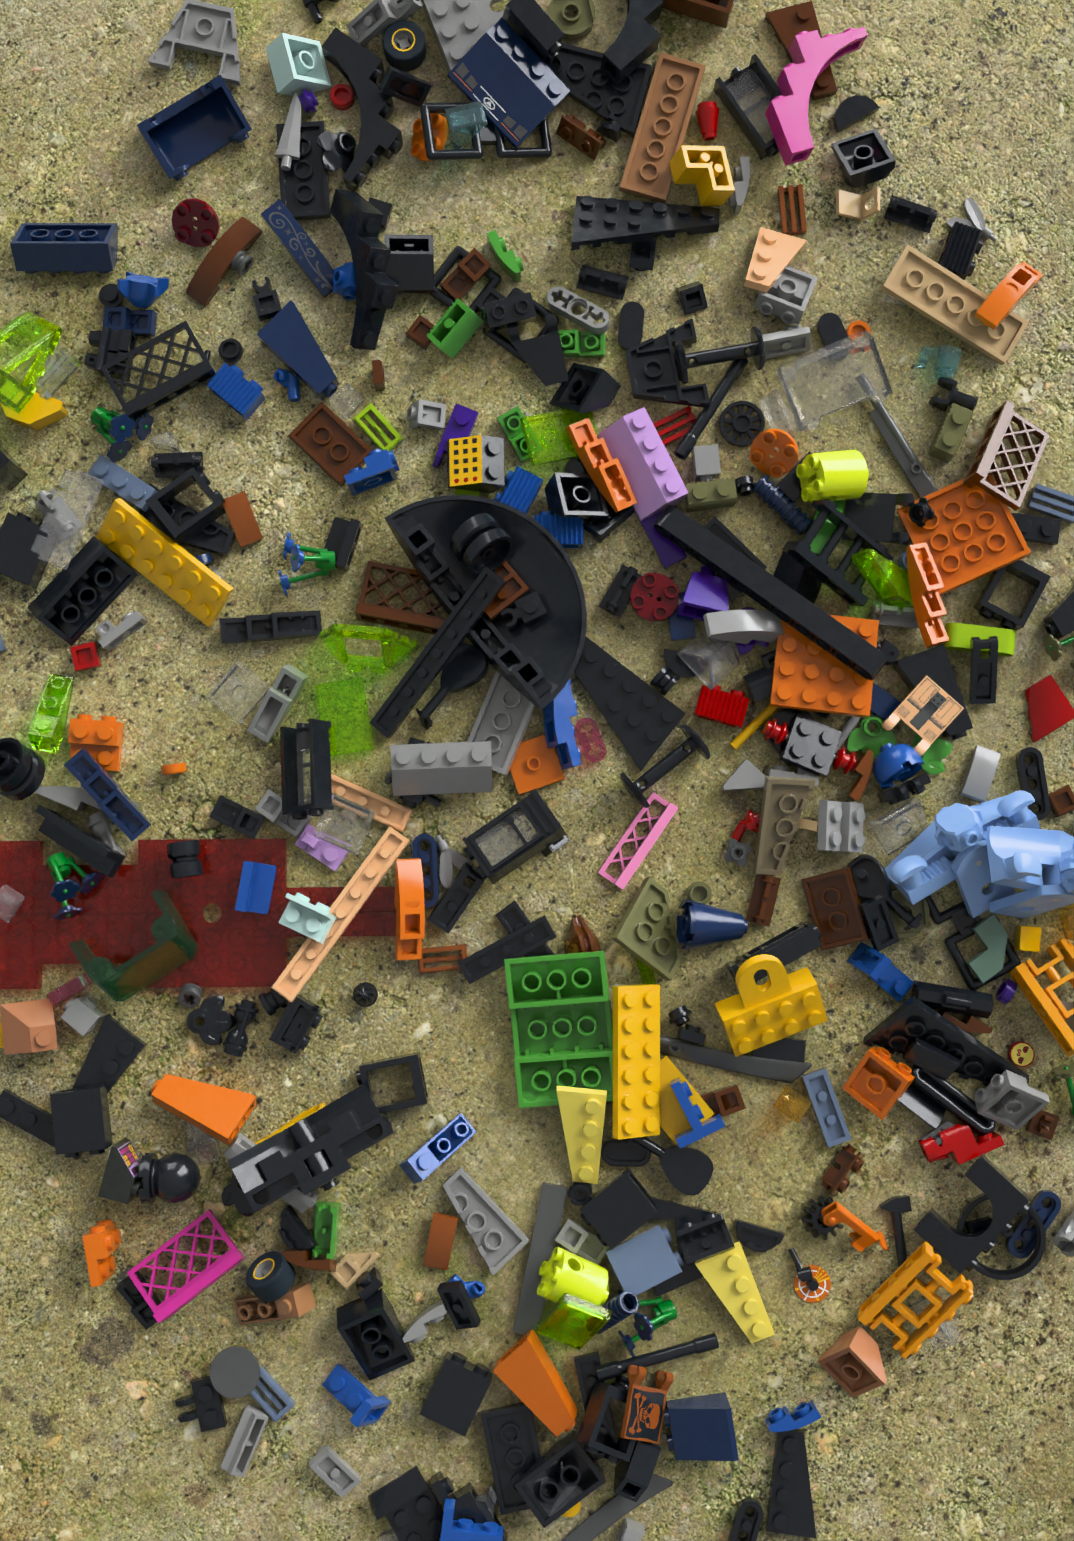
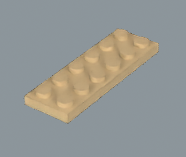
M908 244L903 249L881 287L882 290L1001 365L1006 363L1029 321L1012 311L994 330L989 326H985L974 314L989 296Z

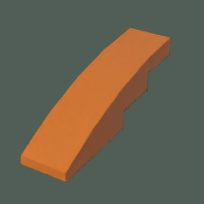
M586 418L567 426L565 429L579 458L614 511L618 512L636 504L637 501L618 458L612 459L604 438H597L590 419Z
M927 542L909 545L906 547L907 570L917 623L926 648L940 645L949 641L940 618L947 614L938 593L939 590L944 588V584Z

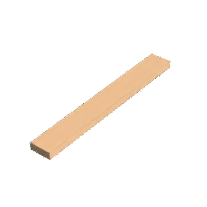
M389 826L331 905L329 913L337 918L324 943L321 944L308 937L271 987L273 990L293 1003L393 866L396 859H398L409 844V839Z

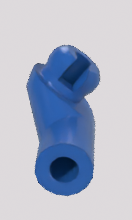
M277 369L274 372V379L288 389V400L290 402L300 401L298 377L286 369Z
M454 1274L448 1282L460 1281L462 1279L457 1274ZM462 1280L470 1298H478L485 1293V1285L482 1282H464Z

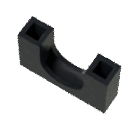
M981 1155L965 1172V1176L989 1198L993 1207V1218L990 1224L984 1230L977 1233H962L953 1228L931 1208L914 1228V1231L960 1274L965 1269L968 1272L972 1270L978 1263L976 1257L982 1251L986 1254L996 1243L993 1239L999 1233L1004 1235L1013 1225L1010 1221L1016 1215L1021 1217L1030 1207L1027 1204L1030 1201V1197L984 1155Z

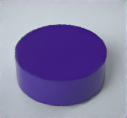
M1010 979L1004 980L997 990L996 1000L1004 1005L1007 1004L1016 992L1017 983Z

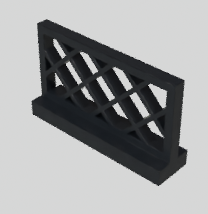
M187 321L178 324L100 367L125 414L134 421L145 413H150L203 384L215 375L213 367ZM183 330H186L189 335L186 346L174 343L176 334ZM159 343L168 345L165 357L153 354L155 345ZM172 347L185 350L182 362L169 359ZM189 351L200 354L203 360L195 366L186 364ZM137 355L147 357L143 369L131 366L133 357ZM151 358L163 361L160 374L148 371ZM168 363L180 366L178 375L173 378L165 376ZM117 366L125 368L122 381L113 379L108 371ZM130 370L142 373L139 386L127 383ZM146 375L159 378L157 386L153 389L143 387ZM125 386L137 389L135 398L126 403L122 396Z

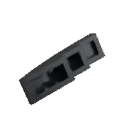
M320 610L275 612L268 615H247L240 618L219 619L221 644L273 641L322 635Z

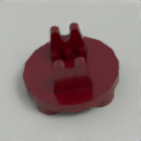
M196 198L185 199L173 210L171 221L175 237L178 241L193 247H205L211 245L218 236L220 228L219 218L214 209L205 201Z
M646 573L632 587L630 594L631 606L635 613L643 620L651 622L663 621L670 617L677 608L679 601L678 587L666 575Z

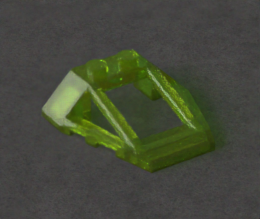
M30 312L16 317L0 330V344L16 333L34 342L0 367V402L17 413H20L35 394L37 389L35 382L38 376H43L46 369L43 366L48 355L53 354L63 332L59 326ZM38 352L22 383L8 374Z
M334 623L328 629L319 632V638L337 660L347 667V671L361 672L362 668L371 669V673L386 674V670H394L419 649L417 640H408L407 636H401L399 639L397 632L382 627ZM346 639L380 641L383 657L347 654Z

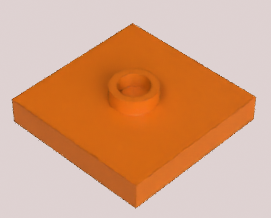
M545 734L520 743L510 768L519 795L565 780L554 747L547 749Z

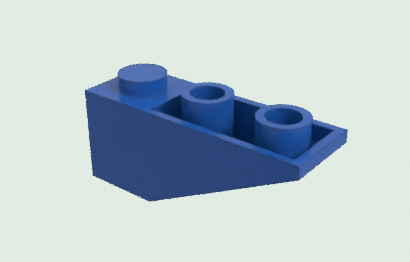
M460 1113L412 1152L399 1166L414 1184L421 1182L476 1133V1130L464 1115Z

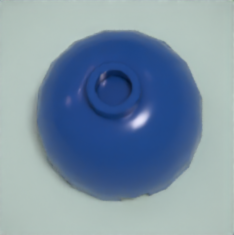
M888 743L879 749L880 754L877 755L873 763V773L880 787L887 789L895 786L893 781L900 780L904 782L914 776L923 768L921 764L925 763L913 747L901 743L896 745Z

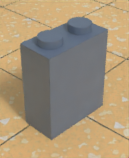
M657 1225L605 1252L624 1291H631L637 1296L683 1272L681 1266L685 1264L678 1251L673 1252L669 1244L673 1242V1239L667 1228L662 1229L660 1225Z

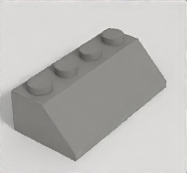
M491 741L390 745L393 796L492 792Z

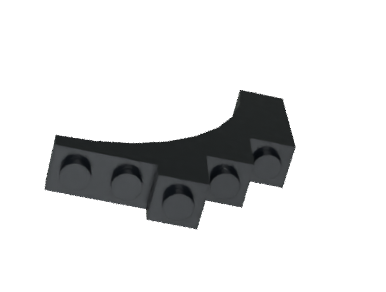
M626 0L627 18L624 27L615 42L603 53L600 67L616 84H619L657 51L661 35L651 24L660 17L663 6L662 0Z
M335 27L323 43L322 50L324 58L336 67L348 81L360 106L361 130L359 144L353 161L343 176L346 188L350 191H355L357 187H361L365 183L371 168H375L379 164L381 155L390 160L393 154L399 153L403 146L401 130L386 121L394 110L392 96L382 93L378 89L379 86L376 85L381 82L385 74L382 59Z
M335 189L330 213L338 221L346 236L352 255L356 281V310L350 345L354 349L375 350L386 309H393L399 285L385 274L391 249L378 239L384 214L357 192Z

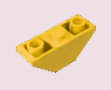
M4 381L3 384L0 383V404L5 415L16 424L37 431L67 417L69 411L62 406L63 402L55 398L49 397L46 400L40 398V394L35 391L26 389L23 392L18 390V386L10 382Z

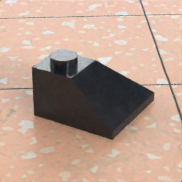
M573 363L568 371L569 381L561 383L549 404L581 414L609 407L621 385L604 369Z
M554 472L544 488L549 510L561 517H609L605 498L589 474Z

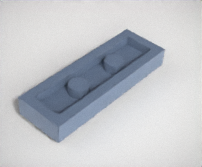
M101 454L87 473L91 478L145 513L148 510L145 500L158 492Z
M826 1068L801 1075L826 1146L830 1148L852 1140Z

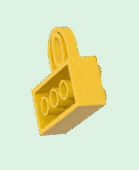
M768 954L757 955L746 960L739 967L735 977L739 994L714 1003L726 1039L735 1057L828 1021L818 984L809 969L805 967L787 974L782 962L777 957ZM765 969L768 975L767 982L762 985H756L754 974L758 970Z

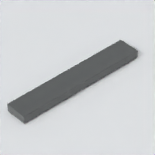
M543 1182L513 1328L515 1333L525 1335L533 1329L538 1336L545 1298L537 1295V1288L542 1278L539 1275V1269L544 1261H549L556 1247L557 1241L555 1239L559 1233L567 1193L566 1186Z

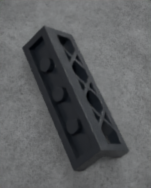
M41 805L37 807L35 812L45 818L38 831L106 876L114 877L126 856L57 811Z

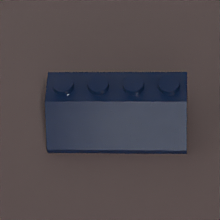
M21 223L10 243L16 271H25L28 274L37 273L38 271H49L52 274L61 273L62 271H73L76 274L85 273L86 271H97L100 274L109 273L114 270L117 263L118 225L117 223Z

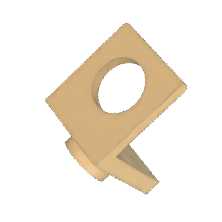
M879 187L862 195L843 190L836 191V215L862 221L880 211ZM873 196L874 204L872 208L868 210V201Z

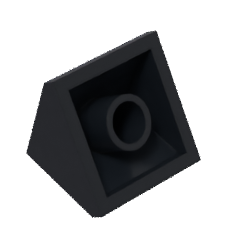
M783 551L773 576L815 604L822 582Z

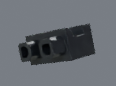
M103 326L102 331H90L89 344L99 347L98 354H86L85 366L105 377L100 367L136 348L138 337L130 329H122L120 331ZM117 366L108 372L112 378L122 380L125 368ZM132 370L129 371V375L127 378V381L129 382Z

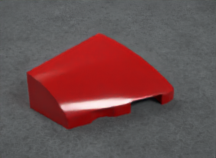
M1051 675L1045 676L1025 689L1026 701L1029 704L1027 711L1028 720H1031L1032 735L1030 736L1033 742L1040 740L1074 719V708Z

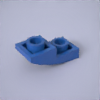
M810 1401L809 1403L804 1402L798 1405L792 1414L786 1406L776 1408L768 1414V1418L765 1421L771 1432H784L813 1423L821 1418V1415L813 1401Z

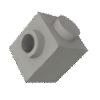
M718 444L694 446L691 452L694 481L706 482L712 479L715 481L721 474Z
M82 996L76 999L72 998L63 1007L65 1012L61 1018L82 1036H86L94 1030L105 1014L97 1008L98 1003L88 996L86 998Z

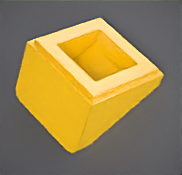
M1016 925L1014 949L1040 952L1041 927Z

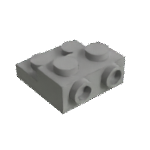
M787 266L767 293L759 292L754 307L758 308L763 315L774 314L781 317V320L786 324H799L818 277Z
M819 800L817 850L862 853V846L865 844V837L863 835V822L866 819L864 803Z
M1005 1070L1001 1075L995 1074L991 1079V1083L985 1089L979 1088L976 1091L974 1098L978 1114L1015 1130L1020 1129L1050 1103L1048 1094L1029 1087L1026 1078L1009 1070Z

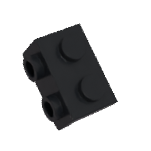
M716 1213L707 1215L703 1218V1222L695 1225L693 1222L684 1224L679 1227V1231L675 1232L688 1266L735 1248L723 1214L718 1216Z

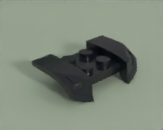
M417 1465L368 1496L370 1508L376 1520L386 1516L399 1541H440L444 1511L429 1484L424 1480Z

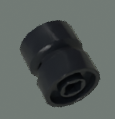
M199 840L166 844L168 858L173 860L169 865L171 879L204 874L202 861L197 858L201 854Z

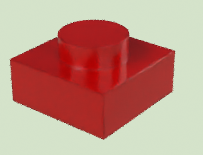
M96 642L70 647L75 671L80 672L101 667Z

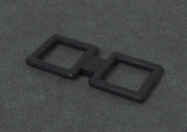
M472 102L422 103L420 105L426 156L429 160L481 159L483 157V145H496L497 156L501 159L543 158L552 155L547 117L539 125L542 147L515 149L505 147L504 136L487 118H478L477 108ZM430 113H468L473 149L435 150Z
M456 246L434 274V293H428L447 308L452 306V303L455 301L439 290L437 286L459 258L463 260L469 254L461 246ZM490 268L484 274L485 277L490 279L469 308L477 314L480 308H484V303L524 294V292L519 288H513L509 295L504 297L495 290L502 278ZM532 299L536 314L545 319V316L553 315L552 312ZM555 315L556 321H557V325H558V324H559V318ZM547 324L543 327V329L540 331L537 337L547 335L549 333ZM485 327L483 328V333L527 364L511 344V341L497 331L486 333Z
M931 895L924 898L927 901L930 916L935 924H942L949 919L953 922L957 932L947 937L944 943L970 990L974 991L992 982L1021 964L1014 947L1007 937L1005 954L1009 961L1003 964V969L985 983H980L977 978L973 977L957 943L974 935L972 927L983 919H980L979 915L973 918L968 913L964 901L940 913Z

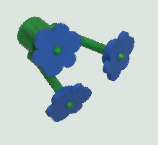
M288 532L284 544L283 557L284 560H287L288 553L291 554L290 563L292 564V571L297 572L304 561H314L315 569L320 568V570L289 579L287 574L282 575L281 570H278L281 580L279 584L283 587L285 596H288L287 589L291 588V583L317 576H329V571H335V552L328 551V549H317L294 544L295 540L291 539V534ZM303 551L314 553V556H304Z

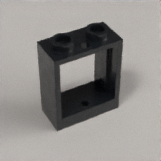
M194 467L145 500L152 514L179 545L226 513L223 505L225 500L218 490L213 492L209 487L211 483L203 472L199 474ZM196 482L212 504L178 527L162 505Z
M1022 560L1016 561L991 574L974 608L979 611V615L989 620L993 618L999 621L1000 626L1004 629L1017 631L1024 627L1051 576ZM1004 571L1035 587L1019 617L988 602Z
M420 1052L360 1064L359 1070L356 1071L358 1085L365 1084L373 1101L368 1071L409 1063L416 1098L378 1105L377 1108L380 1113L428 1103L429 1097Z
M596 1380L576 1441L585 1444L583 1450L595 1455L602 1451L605 1453V1459L617 1464L619 1459L627 1462L630 1461L636 1440L621 1438L620 1434L616 1449L596 1442V1438L610 1397L626 1403L627 1391Z

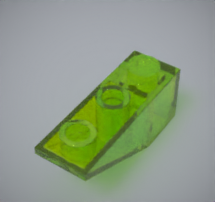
M869 548L852 555V560L884 604L898 606V610H901L903 607L914 608L911 599L908 571H905L893 561L887 560L875 550Z
M50 673L28 731V737L34 750L51 753L58 752L65 732L74 677Z

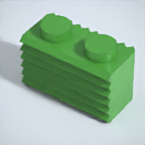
M455 299L449 310H446V314H443V318H440V321L436 322L430 333H427V337L439 349L451 358H454L484 320L460 299Z

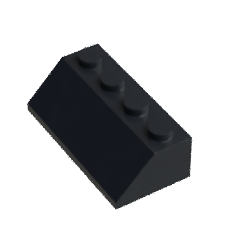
M93 536L27 608L40 622L72 646L137 574L107 546Z

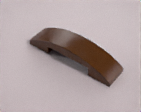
M244 217L236 221L206 255L189 283L186 294L206 308L219 291L218 285L231 269V262L235 255L241 250L247 249L249 251L263 231Z

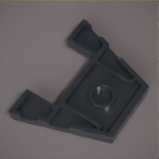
M693 319L685 321L684 325L676 329L673 327L667 330L665 334L655 339L652 337L625 351L633 399L702 408L710 406L706 383L681 387L673 347L680 340L683 345L696 343L697 337Z
M651 1196L660 1209L649 1221L675 1219V1230L677 1232L680 1230L679 1227L684 1224L693 1222L695 1225L703 1222V1218L707 1215L716 1213L718 1216L722 1213L694 1206L690 1207ZM677 1236V1251L680 1253L685 1264L681 1266L683 1272L654 1286L655 1296L663 1295L704 1277L695 1264L687 1265Z

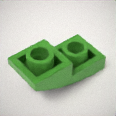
M496 230L488 232V245L500 267L514 281H521V271H524L520 257H515L513 250L507 251L503 237L498 238Z
M579 329L558 330L564 357H606V333L580 332Z
M519 406L496 417L521 462L542 451Z

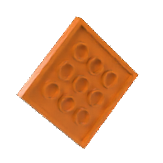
M987 475L985 481L996 486L997 484L993 476ZM964 479L922 497L928 500V505L935 513L934 518L928 520L923 527L917 526L910 519V507L903 506L897 509V514L905 531L910 536L912 545L927 542L944 584V588L938 591L940 596L1031 555V551L1008 506L977 485L969 488L963 484Z
M830 615L871 645L877 647L879 620ZM781 620L784 634L778 636L776 640L769 706L869 718L873 680L865 679Z

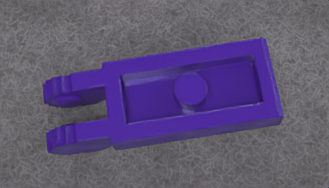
M455 404L439 443L432 467L438 469L441 465L444 454L447 453V440L469 437L479 415L477 411Z

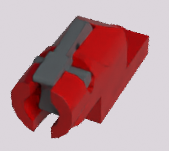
M949 1121L943 1122L936 1130H930L918 1140L919 1146L929 1163L949 1158V1155H951L953 1161L959 1165L1005 1145L1001 1135L996 1132L985 1135L978 1134V1139L975 1140L969 1126L964 1123L953 1125Z

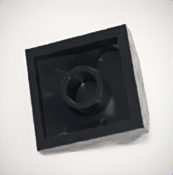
M877 129L831 144V148L844 172V182L850 187H861L888 177L895 168L896 160Z

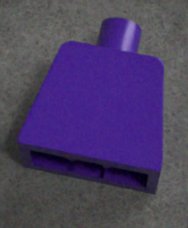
M702 566L700 572H693L684 590L677 615L704 621L703 616L706 613L728 611L727 581L715 576V573L706 566Z

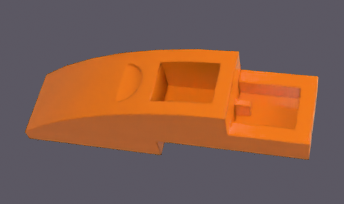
M1024 261L1021 264L1018 263L984 301L974 316L982 324L994 330L1015 309L1019 301L1040 281L1043 274Z
M396 859L394 907L396 909L395 958L397 961L421 959L422 939H425V904L421 859Z

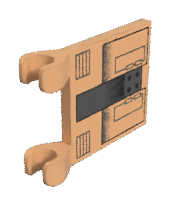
M926 675L881 726L886 731H890L901 719L922 738L914 747V750L922 756L964 708Z

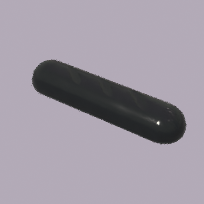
M917 1065L911 1068V1075L915 1077L912 1084L975 1132L985 1135L995 1130L996 1121L978 1114L975 1101L950 1082Z

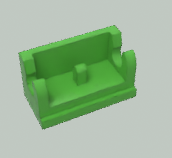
M316 1201L313 1238L318 1243V1246L311 1249L313 1257L318 1255H326V1259H333L337 1253L341 1203Z

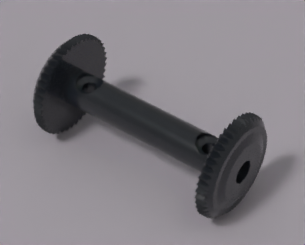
M752 327L750 334L751 342L688 354H685L682 341H677L674 345V356L680 382L683 384L688 383L687 369L749 357H753L757 370H762L765 366V346L761 331L757 327Z
M683 724L680 726L687 740L637 780L632 782L624 773L620 774V780L625 789L643 808H648L650 805L642 794L696 750L706 760L710 758L708 747L689 725ZM690 746V749L685 750V747ZM641 782H644L645 785H644V786H640V783H641Z

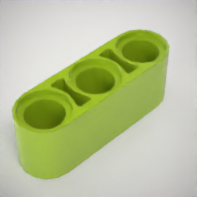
M945 623V630L949 641L943 643L947 650L971 653V637L988 639L989 636H997L998 656H1014L1015 630L964 623ZM980 649V654L988 655L989 649Z

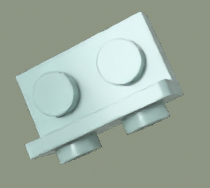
M298 892L295 896L287 893L285 898L290 901L278 923L323 944L337 918L329 913L331 908L320 902H317L315 906L309 903L310 898Z

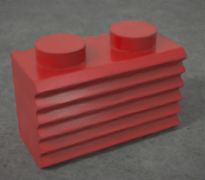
M707 683V686H701L693 716L740 729L743 725L750 699L744 697L745 693L741 691L731 690L729 693L721 691V686Z

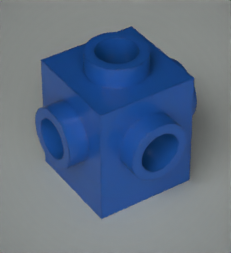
M347 262L343 266L334 269L333 293L341 295L345 300H356L353 262Z

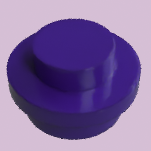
M302 90L303 93L298 97L305 111L308 114L312 111L316 113L318 111L316 106L319 105L315 94L313 91Z

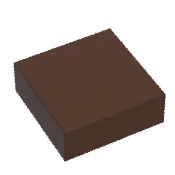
M419 315L406 332V337L426 350L432 342L427 337V333H430V330L435 325Z
M372 360L376 391H384L385 377L382 361Z
M1069 784L1049 793L1050 807L1055 817H1060L1074 810V794Z

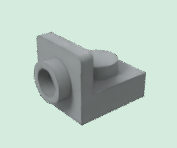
M421 399L415 401L407 410L409 428L414 429L421 426L436 430L444 429L446 404Z

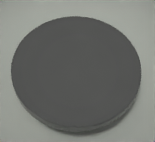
M232 1346L225 1348L212 1361L210 1367L211 1383L218 1393L227 1398L236 1399L248 1395L254 1390L260 1379L258 1359L250 1350L244 1347Z

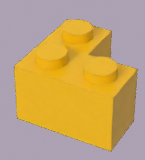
M681 145L669 162L674 184H696L701 206H722L735 191L724 146Z

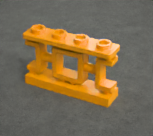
M1063 938L1046 949L1053 960L1037 969L1032 960L1029 959L1016 966L1009 974L1069 1058L1074 1055V1033L1065 1022V1019L1074 1014V1008L1067 1011L1053 991L1068 981L1074 988V946ZM1062 960L1071 971L1070 974L1063 978L1060 977L1053 967ZM1043 972L1047 974L1053 983L1044 990L1035 979V977Z
M926 1241L858 1307V1320L865 1326L869 1324V1327L874 1330L882 1322L897 1335L893 1339V1348L896 1351L899 1350L900 1356L904 1359L910 1354H916L921 1348L922 1342L927 1337L929 1339L937 1333L939 1326L944 1321H950L955 1315L956 1309L961 1304L966 1305L973 1297V1283L969 1279L965 1280V1277L960 1274L952 1282L937 1269L941 1264V1256L938 1253L935 1254L933 1247ZM924 1268L925 1272L933 1278L927 1285L916 1276ZM940 1286H943L951 1293L943 1303L942 1298L935 1293ZM915 1289L931 1302L919 1315L903 1303ZM890 1301L891 1306L898 1311L893 1318L883 1310ZM906 1320H909L917 1327L909 1336L908 1331L901 1326Z

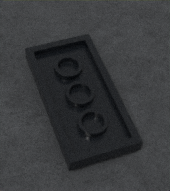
M324 121L301 122L299 160H292L289 171L281 169L282 158H278L281 201L296 220L331 218L328 171L324 169L321 162L324 151L316 144V138L323 132H326ZM285 123L276 124L277 147L279 145Z
M523 1402L482 1410L481 1418L500 1513L503 1515L530 1509L514 1484L541 1458L533 1413Z

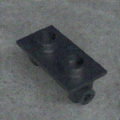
M891 195L884 218L930 233L938 213L933 208Z
M582 265L576 288L623 300L629 276Z
M203 452L155 453L154 458H151V466L154 468L155 478L180 477L192 467L200 474L203 472Z
M622 565L599 607L620 619L630 601L633 585L642 577V575L637 573L638 570L632 566L628 568Z

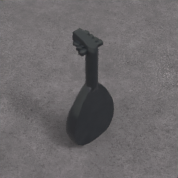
M468 643L461 644L443 667L440 678L441 688L422 711L418 708L416 709L421 725L428 730L433 726V721L429 716L448 694L472 687L487 674L489 669L488 661L478 648Z
M868 854L859 855L846 866L851 869L859 900L866 902L878 895L883 896L887 906L908 924L904 928L905 931L911 928L917 929L922 924L920 922L923 919L921 913L914 917L892 897L887 873L876 858Z
M646 1137L625 1139L627 1145L634 1141L658 1156L662 1169L670 1183L685 1195L694 1196L699 1194L711 1179L714 1170L713 1163L705 1153L698 1149L683 1147L681 1149L679 1147L662 1148Z

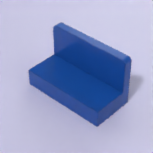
M244 861L235 910L260 914L269 913L277 870L275 865Z

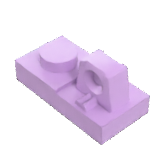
M310 824L306 826L295 843L296 846L334 871H337L349 853L348 849Z

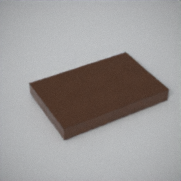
M323 402L288 435L340 487L346 483L344 476L348 474V471L361 467L365 463L364 457H367L368 453L373 451Z
M850 867L801 879L813 924L817 926L822 935V938L819 939L822 943L820 946L821 951L870 939L858 907L860 901Z

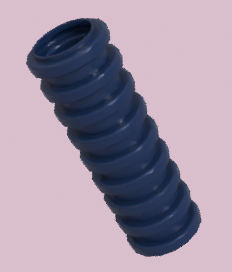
M768 476L762 477L753 487V493H757V497L759 499L762 498L764 504L768 503V508H773L775 510L773 513H778L780 515L779 518L781 520L784 519V523L791 526V530L795 529L797 531L796 535H801L810 526L813 519H808L806 512L802 513V509L800 507L797 508L795 502H790L791 498H786L784 496L785 492H780V487H775L774 482L768 480Z
M624 1291L601 1307H598L586 1319L589 1330L594 1334H601L628 1316H631L639 1308L638 1298L631 1291Z

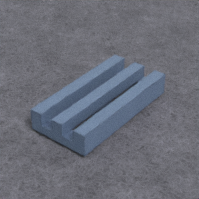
M1037 483L1033 488L1027 508L1073 524L1074 505L1071 506L1038 494V492L1074 504V496ZM1035 500L1047 503L1054 507L1067 510L1071 512V514L1068 515L1060 511L1035 503Z
M261 1366L260 1376L283 1400L286 1406L261 1379L258 1381V1387L277 1406L280 1412L277 1413L256 1388L249 1394L277 1422L296 1402L268 1371Z

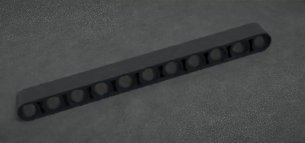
M669 505L654 523L655 530L663 537L865 679L874 680L888 661L887 656L879 649L674 506Z

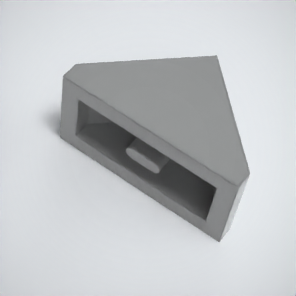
M745 759L723 783L721 791L763 789L766 775Z

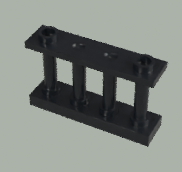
M828 499L812 501L811 506L819 511V514L802 541H787L782 550L849 605L865 606L869 598L862 593V586L878 561L892 562L894 557L887 552L888 548L875 542L836 509L837 505ZM828 519L837 527L820 554L816 555L811 551L810 545ZM845 533L853 540V543L838 567L833 569L828 565V558ZM862 547L870 554V557L855 581L850 583L845 579V573Z

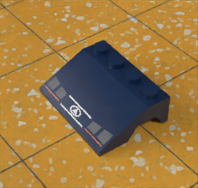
M502 17L486 31L447 75L515 149L564 101L570 92L566 85Z

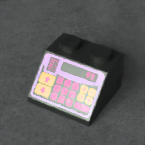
M124 1138L111 1147L98 1194L99 1197L128 1204L138 1197L139 1189H144V1177H138L141 1160L129 1139Z

